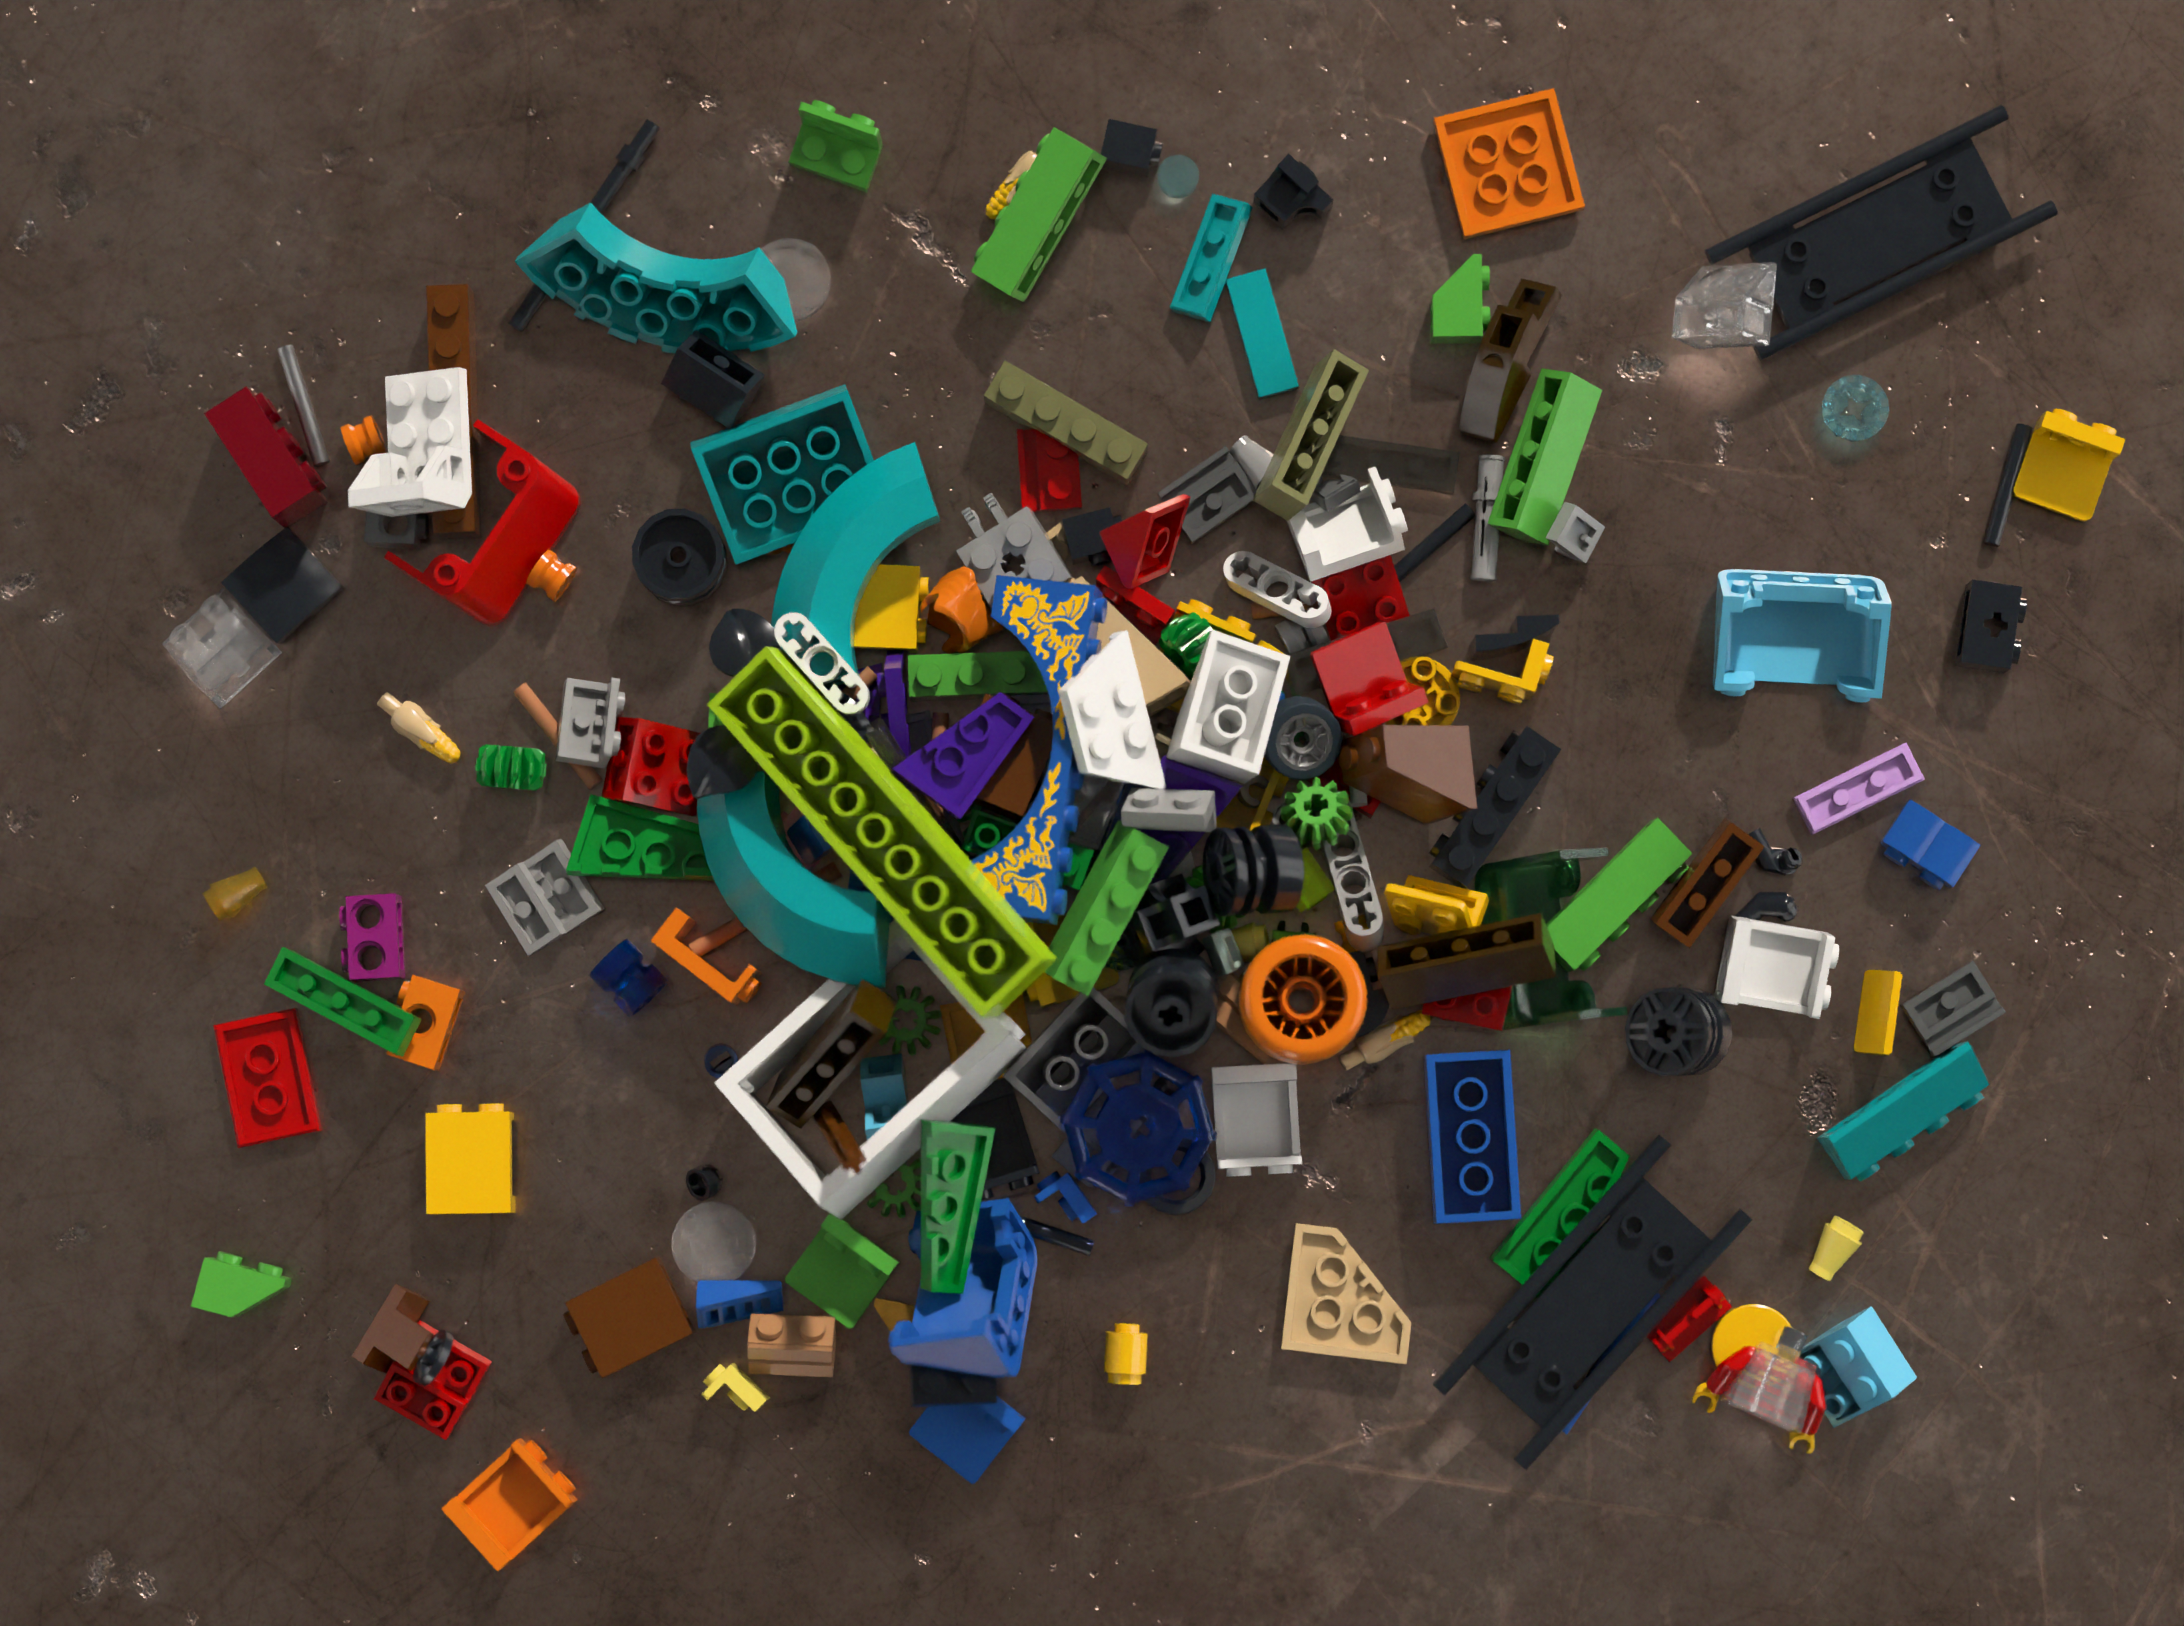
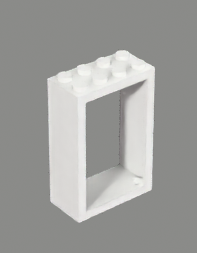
M896 919L890 923L886 974L914 950L986 1032L980 1036L981 1039L860 1147L867 1159L866 1162L860 1165L862 1168L861 1173L855 1175L852 1169L844 1171L840 1165L830 1175L827 1174L825 1176L755 1094L794 1058L854 989V985L828 979L715 1082L716 1086L817 1204L841 1220L921 1148V1119L950 1122L1009 1069L1027 1049L1020 1041L1025 1036V1033L1009 1016L1002 1012L998 1017L982 1018Z

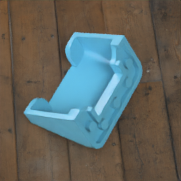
M1729 569L1719 572L1716 589L1713 664L1714 690L1728 696H1743L1746 691L1754 688L1755 681L1837 685L1838 690L1845 694V698L1853 702H1868L1870 698H1882L1892 608L1885 583L1878 578L1864 575Z

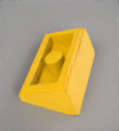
M1885 970L1865 971L1854 1041L1855 1052L1876 1056L1892 1054L1903 975L1901 972Z

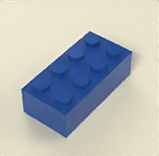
M1510 1050L1424 1055L1433 1223L1521 1219Z

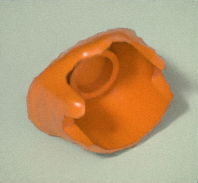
M965 566L944 575L920 605L921 612L929 605L927 624L950 635V638L941 647L948 654L967 652L970 648L979 644V642L1005 628L991 617L992 611L987 607L986 601L983 599V595L977 586L974 572Z

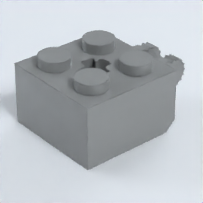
M988 494L984 497L985 505L999 524L987 532L981 525V520L974 510L968 507L961 511L977 538L956 552L965 566L974 572L977 585L991 608L997 575L1066 582L1074 578L1041 523L1027 506L1008 518L993 494ZM1013 556L1018 559L1023 557L1025 559V565H1020L1024 568V571L1019 575L1012 571L1007 572V565H1010L1008 561Z

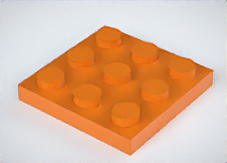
M1554 88L1434 118L1433 123L1463 239L1584 210L1585 205Z

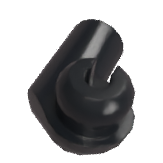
M1760 828L1748 834L1765 846L1755 859L1756 864L1762 871L1785 876L1793 874L1801 866L1803 861L1802 855L1796 848L1783 849L1771 847Z
M1759 892L1735 916L1760 920L1764 916H1777L1783 922H1787L1796 917L1798 906L1794 902V898L1786 892Z

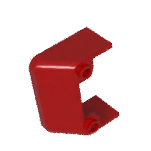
M477 419L473 424L477 432L505 451L497 465V476L505 488L516 494L470 564L457 555L446 553L435 557L424 573H422L389 550L384 558L394 567L479 623L494 626L502 623L509 616L529 586L526 582L537 561L547 550L550 549L552 551L578 513L580 496L572 484L532 454Z

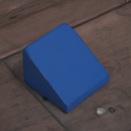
M804 815L787 830L789 839L806 865L815 863L833 851V847Z

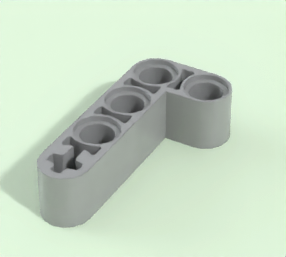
M1285 801L1275 808L1273 812V825L1286 823V821L1281 819V809L1287 806ZM1313 811V816H1320L1321 811ZM1353 813V818L1346 821L1349 824L1347 835L1336 834L1337 843L1335 846L1330 845L1326 840L1321 841V849L1347 940L1355 950L1370 952L1377 949L1384 939L1383 914ZM1309 840L1306 844H1304V845H1303L1302 847H1300V848H1301V849H1304V848L1312 847V846H1313L1312 840ZM1341 847L1353 850L1350 855L1340 857L1333 853ZM1351 884L1361 885L1364 888L1357 894H1350L1344 891ZM1365 913L1368 930L1362 929V926L1359 924L1358 914Z

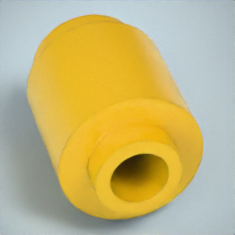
M1114 1323V1331H1106L1104 1372L1108 1373V1383L1141 1384L1142 1374H1146L1148 1333L1139 1332V1324Z

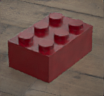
M246 386L204 413L270 516L284 528L290 527L327 503V500L321 493V491L327 488L314 467H311L307 461L303 463L300 461L299 457L305 454L292 433H289L284 426L282 428L278 427L276 423L282 420V417L272 402L262 392L255 395Z

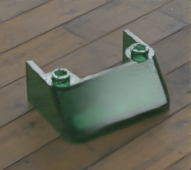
M1608 848L1558 850L1482 865L1475 876V891L1486 893L1489 903L1481 925L1542 913L1546 924L1561 910L1560 898L1570 897L1577 892L1581 882L1579 861L1609 856ZM1555 960V978L1512 986L1503 1030L1628 1015L1627 1007L1597 1009L1595 994L1590 984L1584 980L1569 981V973Z

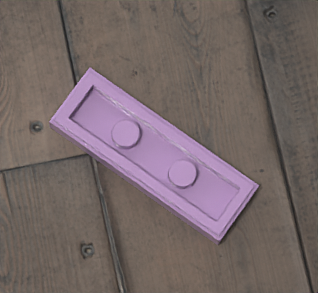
M1904 743L1794 797L1793 800L1810 834L1813 835L1925 780L1907 743Z

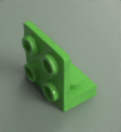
M813 100L811 105L801 102L798 111L802 125L788 161L789 165L867 192L883 149L880 130L874 127L875 122L859 114H852L850 118L836 114L835 107L822 101Z
M829 1213L820 1226L822 1228L785 1277V1282L826 1313L835 1317L844 1326L851 1329L892 1275L900 1261L847 1222Z

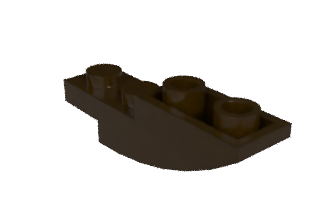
M1521 278L1508 306L1498 304L1480 344L1469 378L1459 426L1461 434L1494 443L1498 442L1532 375L1527 363L1562 296L1557 287Z

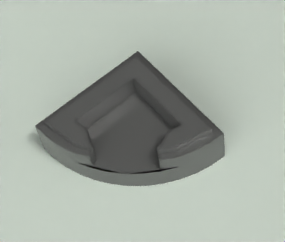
M1340 475L1341 479L1322 481L1320 476L1310 499L1328 512L1361 492L1357 479L1347 475Z

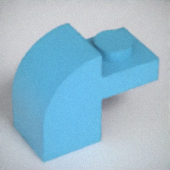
M902 1053L863 1058L860 1062V1081L865 1105V1133L867 1141L909 1104Z

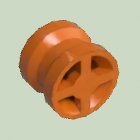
M372 415L364 417L361 424L355 426L346 424L340 427L346 447L355 465L364 463L366 457L370 455L387 453L384 440Z
M549 549L537 561L526 583L533 588H542L546 591L547 597L556 602L571 584L576 575L577 567L571 563L563 564L558 560L557 554Z

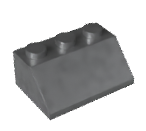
M1093 987L1089 996L1079 992L1002 1076L1065 1133L1141 1051L1142 1047L1129 1034L1124 1015Z

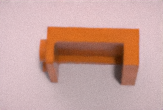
M676 907L650 941L730 1003L737 1006L742 1000L748 1004L762 986V983L758 981L762 972L749 964L737 981L732 982L703 958L697 956L682 943L697 922Z
M522 1438L514 1441L510 1445L511 1447L441 1508L497 1572L509 1564L577 1501L572 1494L576 1489L575 1486L561 1471L554 1474L545 1465L544 1461L548 1457L532 1439L527 1443Z

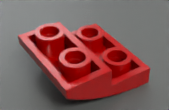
M421 1320L417 1322L434 1335L438 1332V1330ZM453 1339V1345L444 1366L428 1385L421 1386L414 1382V1369L412 1371L408 1370L397 1361H394L374 1399L447 1440L478 1389L492 1361Z

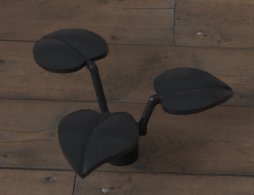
M731 609L725 613L715 628L710 639L709 652L713 664L719 671L728 676L735 677L765 646L780 648V645L775 638L773 626L765 618L750 610ZM842 693L843 698L840 700L842 705L847 702L852 703L854 706L857 704L850 696ZM838 711L867 744L876 737L875 729L863 711L856 715H846ZM717 725L706 729L692 744L687 762V776L691 793L695 799L738 791L747 786L757 773L758 762L726 726Z

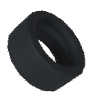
M1180 1135L1163 1137L1151 1144L1141 1156L1136 1172L1138 1188L1145 1201L1157 1211L1170 1215L1188 1214L1201 1207L1212 1194L1216 1181L1215 1165L1207 1149L1194 1139ZM1179 1150L1188 1153L1197 1161L1200 1167L1201 1180L1199 1187L1193 1195L1184 1200L1174 1201L1164 1198L1156 1191L1152 1184L1151 1172L1154 1163L1161 1155L1168 1151Z

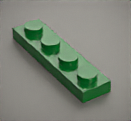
M285 947L281 948L264 985L393 1054L402 1057L422 1020Z

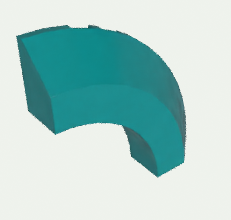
M591 202L559 219L514 261L549 297L553 299L556 295L576 310L575 316L582 320L587 317L610 328L608 333L622 340L635 344L638 340L660 345L662 346V351L675 354L677 348L695 330H698L728 351L749 348L750 352L775 346L794 338L797 334L785 280L759 247L744 254L721 259H694L671 255L651 248L626 235L609 222Z
M915 442L891 451L867 464L845 480L824 500L808 520L794 543L782 570L775 594L771 625L774 629L777 621L787 613L804 615L858 676L859 672L854 648L855 619L860 599H862L869 581L877 570L878 565L893 549L917 532L941 522ZM790 622L784 627L788 633L784 640L786 642L791 639L797 641L804 650L796 655L799 659H802L805 652L810 647L819 644L820 641L815 637L810 644L801 634L802 629L805 627L804 624L800 623L798 626H794ZM826 652L815 654L810 661L811 671L818 676L829 674L834 667L833 657ZM842 669L839 676L834 681L825 684L824 687L830 689L833 684L836 686L845 684L841 677L848 675V672Z
M757 771L754 779L738 791L697 799L700 838L707 864L723 898L741 923L767 948L809 973L812 972L829 978L832 981L854 986L863 979L876 988H885L891 913L872 892H860L833 885L806 869L796 857L786 839L787 835L780 811V787L765 771Z

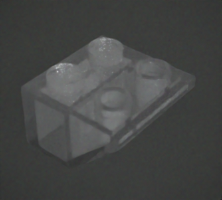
M1765 262L1702 266L1676 297L1672 339L1698 349L1769 346L1777 264Z
M224 588L207 598L200 609L185 623L174 628L170 636L162 643L188 678L220 709L282 653L264 630Z

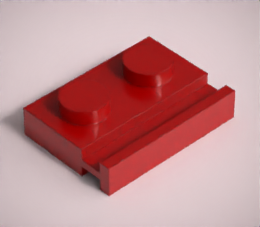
M1016 429L1022 509L1027 506L1033 512L1081 510L1082 499L1078 454L1036 429Z

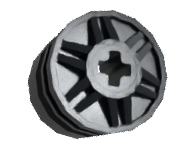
M1285 824L1254 827L1251 831L1246 827L1233 829L1227 827L1214 829L1209 834L1203 851L1202 873L1203 883L1216 914L1221 917L1236 914L1248 915L1252 914L1255 910L1260 914L1287 913L1296 908L1303 891L1304 865L1298 838L1290 827Z
M1669 987L1654 989L1637 1000L1629 1011L1625 1024L1626 1044L1633 1059L1645 1070L1661 1076L1702 1075L1717 1067L1727 1055L1732 1040L1731 1020L1724 1005L1712 994L1696 988ZM1673 1025H1675L1677 1032L1673 1033L1671 1038H1668L1667 1031L1671 1030Z

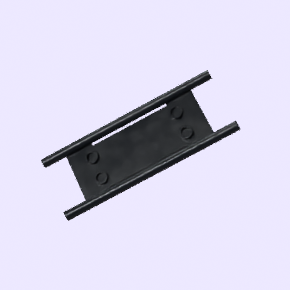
M1999 105L1705 250L1708 261L1713 265L1748 248L1749 256L1785 326L1789 328L1753 346L1759 360L1782 351L2058 215L2054 202L2049 200L2012 219L1973 144L1972 137L2009 119L2003 105ZM1923 161L1927 164L1797 229L1793 226ZM1963 240H1966V242H1964V243H1962V244H1960V245H1958V246H1956V247H1954V248H1951V249H1949V250H1947V251H1945V252H1943V253H1941V254H1939V255H1937V256H1935V257H1933V258H1931V259H1929V260H1927V261H1925V262H1923V263H1921V264H1919V265H1917V266H1915V267H1913V268H1911V269H1909V270H1907V271H1905V272H1903V273H1901V274H1899V275H1897V276H1894V277H1892V278H1890V279H1888V280H1886V281H1884V282H1882V283H1880V284H1878V285H1876V286H1874V287H1872V288H1870V289H1868V290H1866V291H1864V292H1862V293H1860V294H1858V295H1856V296H1854V297H1852V298H1850V299H1848V300H1846V301H1844V302H1842V303H1839V304H1837V305L1834 306L1835 303H1837V302H1839V301H1841V300H1843V299H1845V298H1847V297H1849V296H1851V295H1853V294H1855V293H1857V292H1859V291H1861V290H1864V289H1866V288H1868V287H1870V286H1872V285H1874V284H1876V283H1878V282H1880V281H1882V280H1884V279H1886V278H1888V277H1890V276H1892V275H1894V274H1896V273H1898V272H1900V271H1902V270H1904V269H1906V268H1908V267H1910V266H1912V265H1914V264H1916V263H1919V262H1921V261H1923V260H1925V259H1927V258H1929V257H1931V256H1933V255H1935V254H1937V253H1939V252H1941V251H1943V250H1945V249H1947V248H1949V247H1951V246H1953V245H1955V244H1957V243H1959V242H1961V241H1963Z
M1658 1135L1432 1384L1445 1396L1474 1365L1536 1422L1541 1429L1514 1458L1525 1470L1533 1464L1752 1221L1743 1210L1739 1209L1711 1240L1643 1178L1644 1175L1671 1147V1144L1661 1135ZM1609 1215L1610 1217L1603 1223V1225L1594 1233V1235L1584 1244V1246L1575 1254V1256L1565 1265V1267L1555 1276V1278L1546 1286V1288L1536 1297V1299L1527 1307V1309L1508 1328L1510 1323L1520 1314V1312L1530 1303V1301L1539 1293V1291L1549 1282V1280L1558 1272V1270L1568 1261V1259L1577 1251V1249L1587 1240V1238ZM1675 1275L1677 1279L1575 1390L1573 1388L1574 1384L1668 1280Z

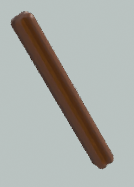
M832 1101L824 1102L812 1118L843 1170L852 1169L855 1175L861 1173L862 1168L860 1165L867 1161L865 1154Z

